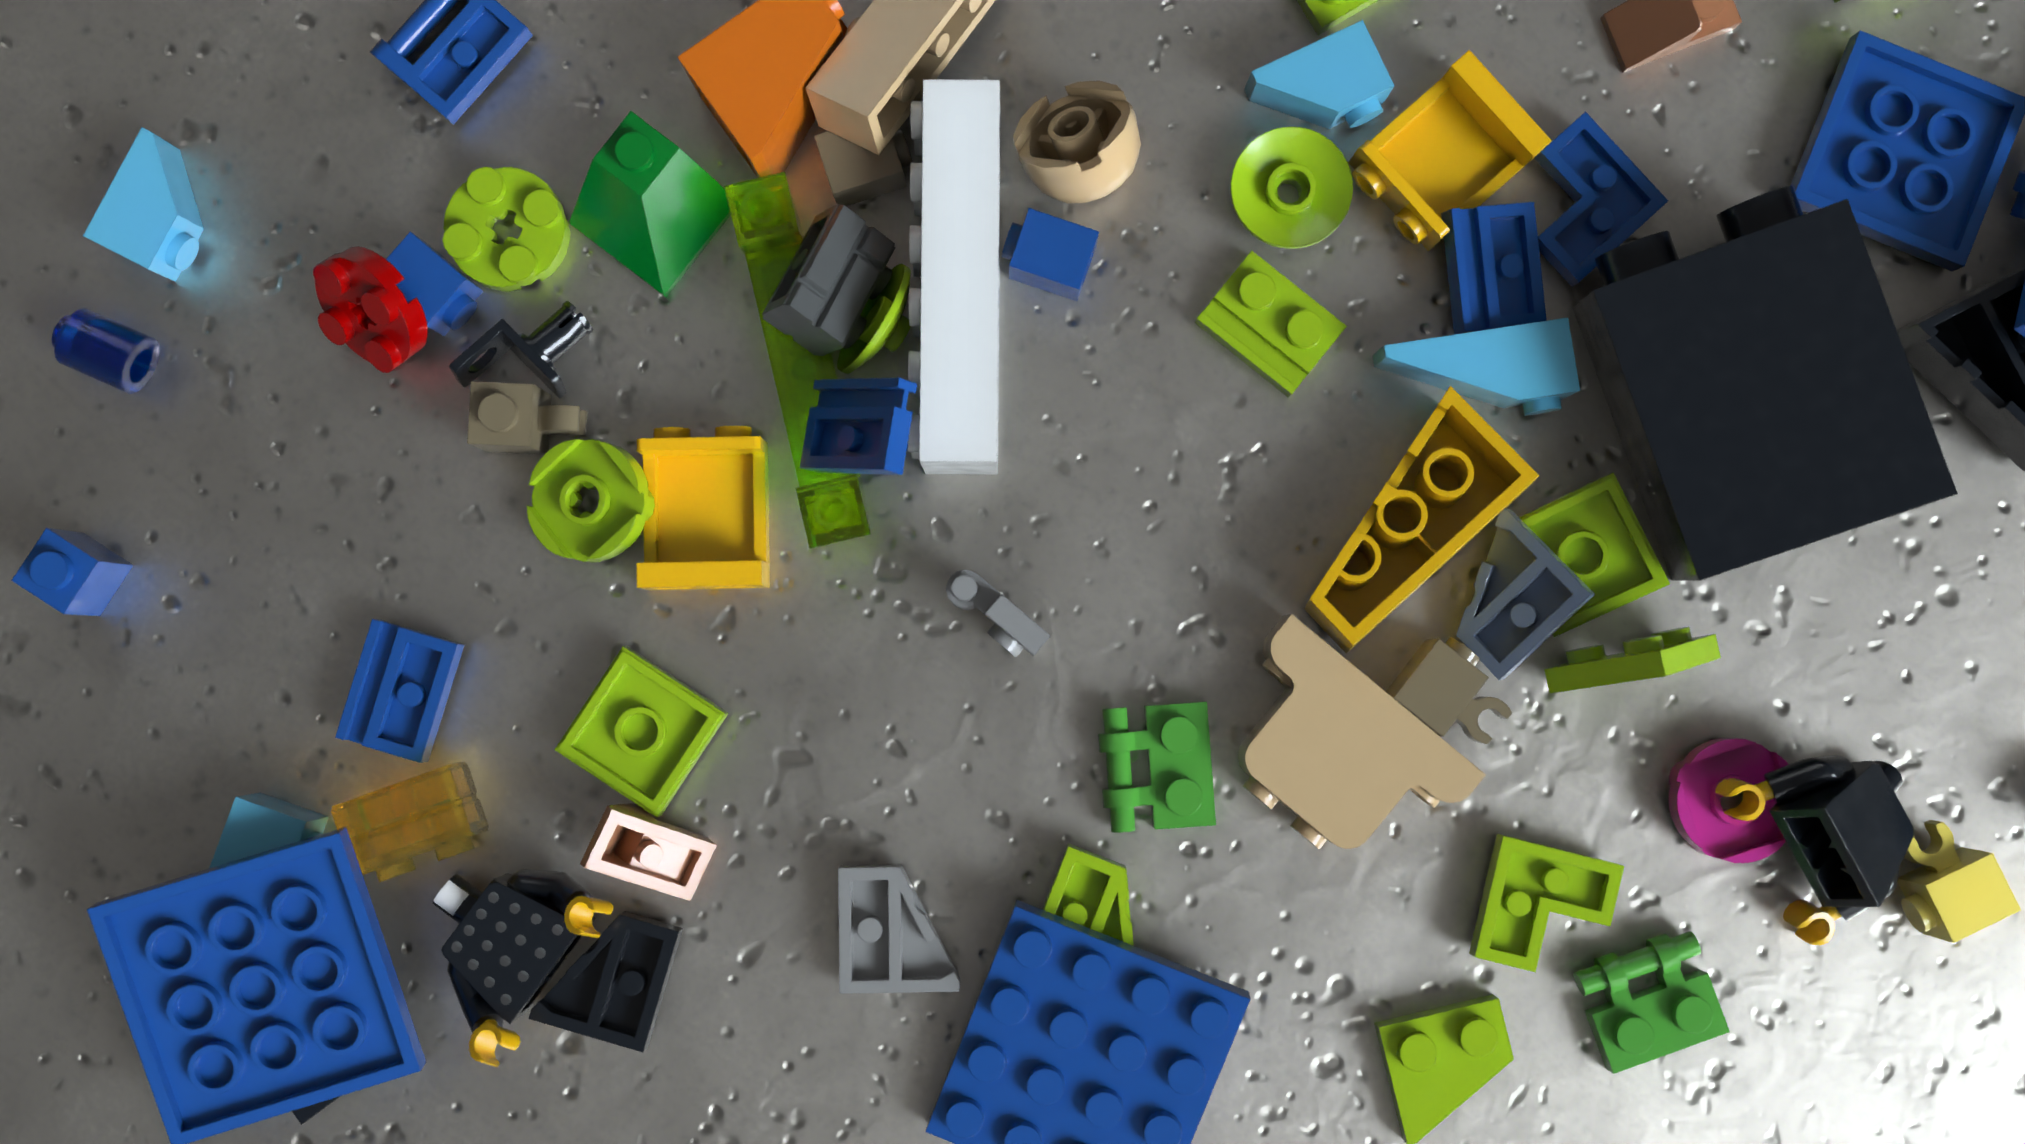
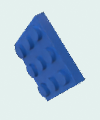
M1860 30L1848 40L1790 186H1793L1802 211L1809 213L1848 199L1861 235L1953 272L1965 267L2025 115V97Z

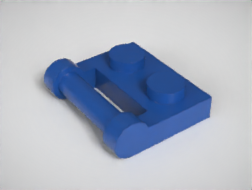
M424 0L388 42L381 38L370 53L454 125L533 36L521 21L496 0H464L468 4L414 65L407 60L408 57L459 0Z

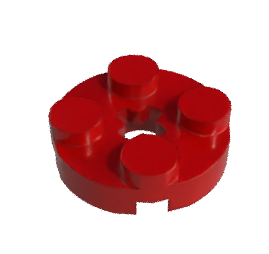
M350 247L342 253L330 256L313 268L317 297L324 311L319 314L318 323L323 334L336 345L346 343L356 354L370 362L377 370L383 373L391 372L425 346L428 337V327L424 310L417 297L407 302L404 294L396 285L405 278L384 257L364 247Z

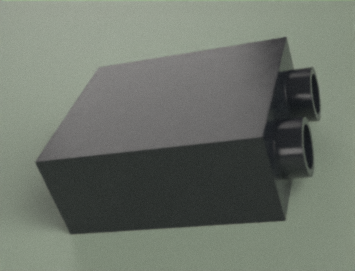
M1787 186L1756 196L1717 214L1716 217L1726 243L1679 259L1669 231H1662L1619 246L1595 258L1604 286L1591 291L1573 307V311L1672 581H1700L1958 494L1848 199L1803 214L1793 186Z

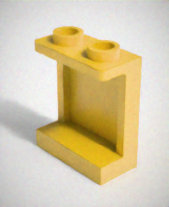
M1468 50L1450 66L1437 83L1372 140H1366L1358 147L1348 163L1354 169L1352 175L1359 188L1372 199L1379 197L1395 214L1393 222L1398 231L1409 242L1415 245L1420 242L1429 252L1450 232L1449 227L1442 220L1441 213L1453 208L1470 209L1481 206L1530 163L1552 140L1477 57Z
M747 426L715 427V437H691V429L660 427L653 429V438L636 439L637 452L642 454L643 471L648 481V490L652 493L655 502L653 514L645 521L644 563H636L637 588L645 590L770 588L768 443L760 436H752V428Z

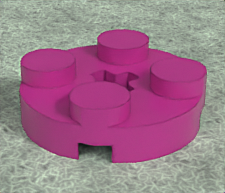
M1718 738L1702 743L1691 750L1684 760L1677 762L1670 770L1668 802L1675 827L1683 839L1695 851L1725 861L1750 863L1774 854L1786 842L1769 812L1773 805L1776 804L1774 799L1765 801L1763 812L1755 820L1743 821L1724 813L1728 809H1722V796L1716 794L1715 789L1720 782L1728 778L1740 779L1753 785L1765 781V773L1789 764L1776 752H1770L1764 746L1746 739Z

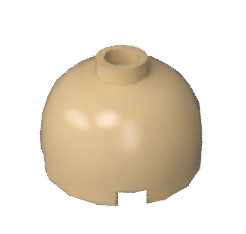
M1100 80L1076 82L1064 86L1068 96L1060 98L1052 104L1049 103L1047 96L1036 101L1020 118L1013 135L1019 161L1032 182L1042 193L1067 204L1087 203L1109 195L1118 189L1133 173L1138 160L1141 142L1133 107L1126 100L1124 92L1117 85Z

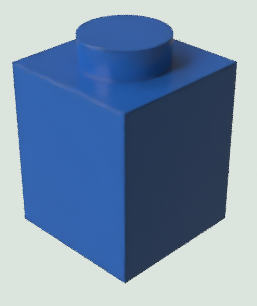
M1029 208L1023 225L1012 223L1001 257L1011 260L1009 264V279L1078 301L1097 246L1099 231Z
M410 231L386 260L396 267L405 278L396 285L404 294L407 302L417 297L424 310L427 327L445 336L450 329L457 330L469 321L477 309L476 299L483 293V290L433 247Z
M46 528L11 581L62 614L101 616L134 565L85 533Z

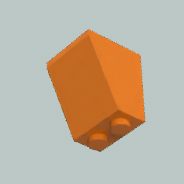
M758 0L677 57L697 94L767 192L778 184L816 120L806 86L844 39L847 27L841 17L845 13L838 0Z

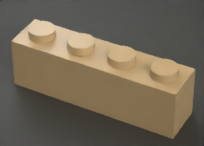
M873 0L862 16L850 23L844 39L806 86L818 126L880 155L911 114V101H920L923 98V80H936L996 0Z

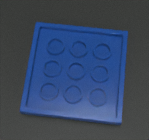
M346 827L97 902L87 909L171 1144H188L420 1072L427 1063Z
M1016 900L925 1132L954 1144H1191L1251 1000L1249 991Z

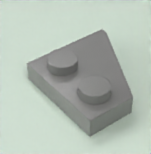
M902 864L840 865L838 868L839 994L960 992V977Z

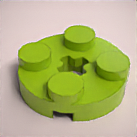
M482 167L476 169L469 175L467 181L456 190L445 212L443 226L445 250L453 257L459 268L466 275L479 284L493 290L512 292L522 290L521 286L530 285L538 279L542 282L558 269L569 247V222L565 217L564 208L553 189L541 178L519 168L501 167L493 169ZM507 215H515L514 223L522 229L518 239L507 237L503 245L497 244V233L493 230L497 220H504Z
M595 439L568 440L554 446L538 461L529 481V485L534 486L532 492V506L527 505V515L535 536L543 546L555 555L582 562H601L623 553L639 537L644 528L645 521L652 516L655 508L654 497L648 490V481L637 460L622 447ZM582 487H586L589 490L597 489L599 493V504L594 513L586 511L580 514L578 507L583 502L582 496L579 493Z

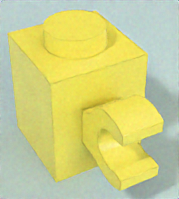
M1935 820L1924 822L1925 828L1930 835L1928 848L1922 851L1918 846L1917 840L1913 837L1904 856V859L1923 866L1898 877L1897 881L1905 896L1901 900L1902 909L1915 929L1925 935L1955 943L2021 911L1993 853L1964 847L1955 850L1953 834L1945 823Z

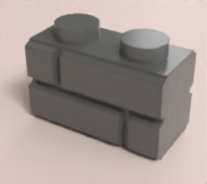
M836 204L815 216L762 313L765 321L785 335L793 336L795 342L812 354L821 357L841 348L848 349L858 340L867 323V320L861 316L867 301L875 299L885 289L892 276V270L886 265L896 248L894 247L895 243L874 227L865 225L866 221L845 205Z

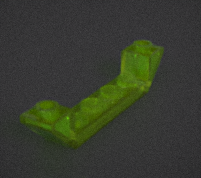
M785 172L726 185L724 187L738 246L746 257L800 486L795 489L809 549L872 535L861 474L817 473L800 468L810 407L818 406L820 391L813 389L814 380L838 379L833 354L831 352L822 357L812 354L795 342L793 336L785 335L765 321L762 315L804 238L787 175Z

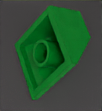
M630 111L592 159L569 223L664 297H667L740 203L681 148Z

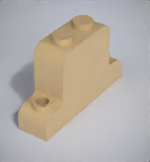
M1293 614L1283 615L1265 637L1263 642L1265 662L1261 666L1284 685L1285 688L1239 747V765L1249 776L1243 787L1271 810L1278 801L1297 816L1290 826L1319 850L1326 841L1344 849H1352L1364 844L1408 790L1426 804L1435 808L1440 801L1448 803L1463 801L1486 776V774Z

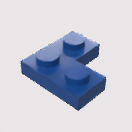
M1586 111L1534 158L1575 202L1538 236L1539 252L1571 287L1579 283L1597 266L1595 258L1620 246L1668 202L1667 198Z

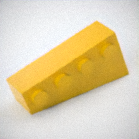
M1450 386L1315 589L1304 610L1347 654L1517 499L1539 475Z

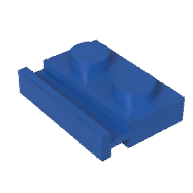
M1534 202L1477 206L1470 209L1453 208L1441 213L1443 222L1450 229V232L1444 237L1454 335L1547 321Z
M899 377L814 380L813 389L820 391L818 406L810 407L800 468L817 473L903 475L913 412L906 410L908 394L916 393L917 383Z
M372 619L335 738L362 744V746L415 762H429L465 644L395 625L381 619Z

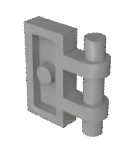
M961 570L949 578L946 592L951 602L960 609L971 610L977 608L994 623L987 633L1013 656L1017 657L1023 649L1034 656L1051 637L975 572Z

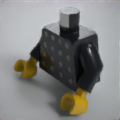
M1833 755L1803 759L1764 774L1765 781L1755 785L1736 778L1724 779L1717 785L1715 789L1716 794L1731 797L1743 792V800L1740 805L1724 811L1725 814L1743 821L1755 820L1763 812L1765 801L1774 799L1776 802L1769 812L1822 905L1818 908L1811 902L1801 899L1787 906L1784 910L1783 918L1793 927L1799 928L1795 932L1796 936L1812 945H1824L1834 935V921L1843 917L1847 922L1870 907H1880L1885 898L1894 893L1897 887L1899 867L1914 837L1913 825L1896 796L1897 791L1902 786L1903 779L1899 771L1891 764L1884 761L1850 762L1843 756Z
M521 869L513 875L507 873L494 878L483 893L461 876L455 874L441 888L433 900V904L459 923L443 945L441 951L443 956L449 961L447 971L463 1014L472 1032L469 1041V1052L475 1061L498 1067L500 1062L495 1056L497 1043L514 1051L519 1047L521 1042L520 1036L514 1031L503 1028V1019L511 1024L527 1013L583 936L600 937L601 933L596 931L592 925L596 919L593 916L594 912L611 915L613 911L611 902L592 898L590 893L567 873Z

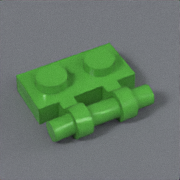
M1207 702L1144 706L1146 730L1129 731L1127 707L1103 709L1104 733L1098 734L1099 752L1106 753L1108 788L1102 789L1103 808H1110L1111 832L1136 831L1134 807L1151 805L1152 823L1155 830L1216 825ZM1147 749L1150 785L1133 786L1130 751Z
M1688 931L1672 938L1666 933L1647 939L1646 947L1619 957L1614 952L1595 958L1594 966L1574 972L1576 985L1583 996L1603 990L1606 1003L1584 1011L1605 1068L1611 1073L1621 1072L1730 1032L1709 974L1698 969L1682 975L1680 969L1681 961L1701 954L1700 944L1693 932ZM1655 971L1659 984L1630 994L1628 980Z

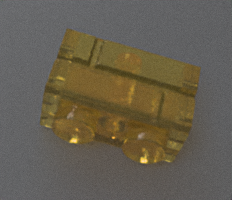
M465 761L448 764L332 806L331 810L337 830L344 827L348 830L362 874L366 875L376 872L379 883L416 870L413 858L434 850L437 860L441 861L475 849L471 837L489 831V825L481 801L477 798V790L469 766Z

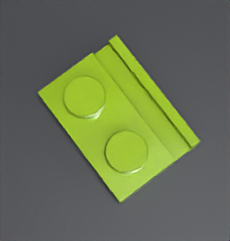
M1253 251L1248 254L1194 322L1288 398L1347 327Z

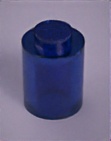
M87 308L79 309L71 315L61 318L56 324L51 338L55 358L60 364L128 394L138 392L148 383L154 374L160 356L159 342L155 338Z

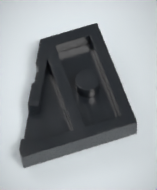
M622 912L603 931L596 942L565 972L566 974L545 997L531 1009L528 1019L643 1053L650 1043L683 928L630 912Z

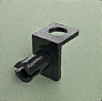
M566 300L559 310L528 337L523 333L518 335L502 318L449 365V368L456 380L465 388L511 349L560 399L567 392L562 379L555 372L556 368L553 364L584 336L593 332L594 329L581 312L575 313L576 307ZM486 351V353L479 360L473 363L483 352Z

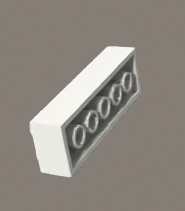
M923 80V101H911V138L914 140L915 156H922V163H911L910 197L911 202H914V216L922 217V225H910V264H913L914 277H921V288L909 289V325L912 326L913 337H921L920 351H909L908 381L917 383L916 393H912V397L920 398V414H912L908 452H911L912 459H919L925 474L998 475L1000 80Z

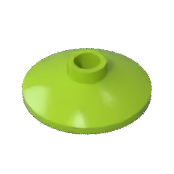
M1281 127L1258 136L1242 151L1232 172L1230 195L1239 221L1250 234L1271 246L1298 249L1319 243L1330 236L1342 223L1352 201L1353 180L1350 167L1343 153L1327 137L1307 128ZM1284 184L1294 186L1299 194L1298 200L1293 203L1282 201L1278 195V187Z
M901 263L892 268V276L885 289L875 299L867 301L861 313V316L867 320L865 329L850 348H841L837 362L839 371L844 374H850L866 364L882 347L894 352L904 341L911 327L909 319L902 315L909 295L911 270L906 265Z

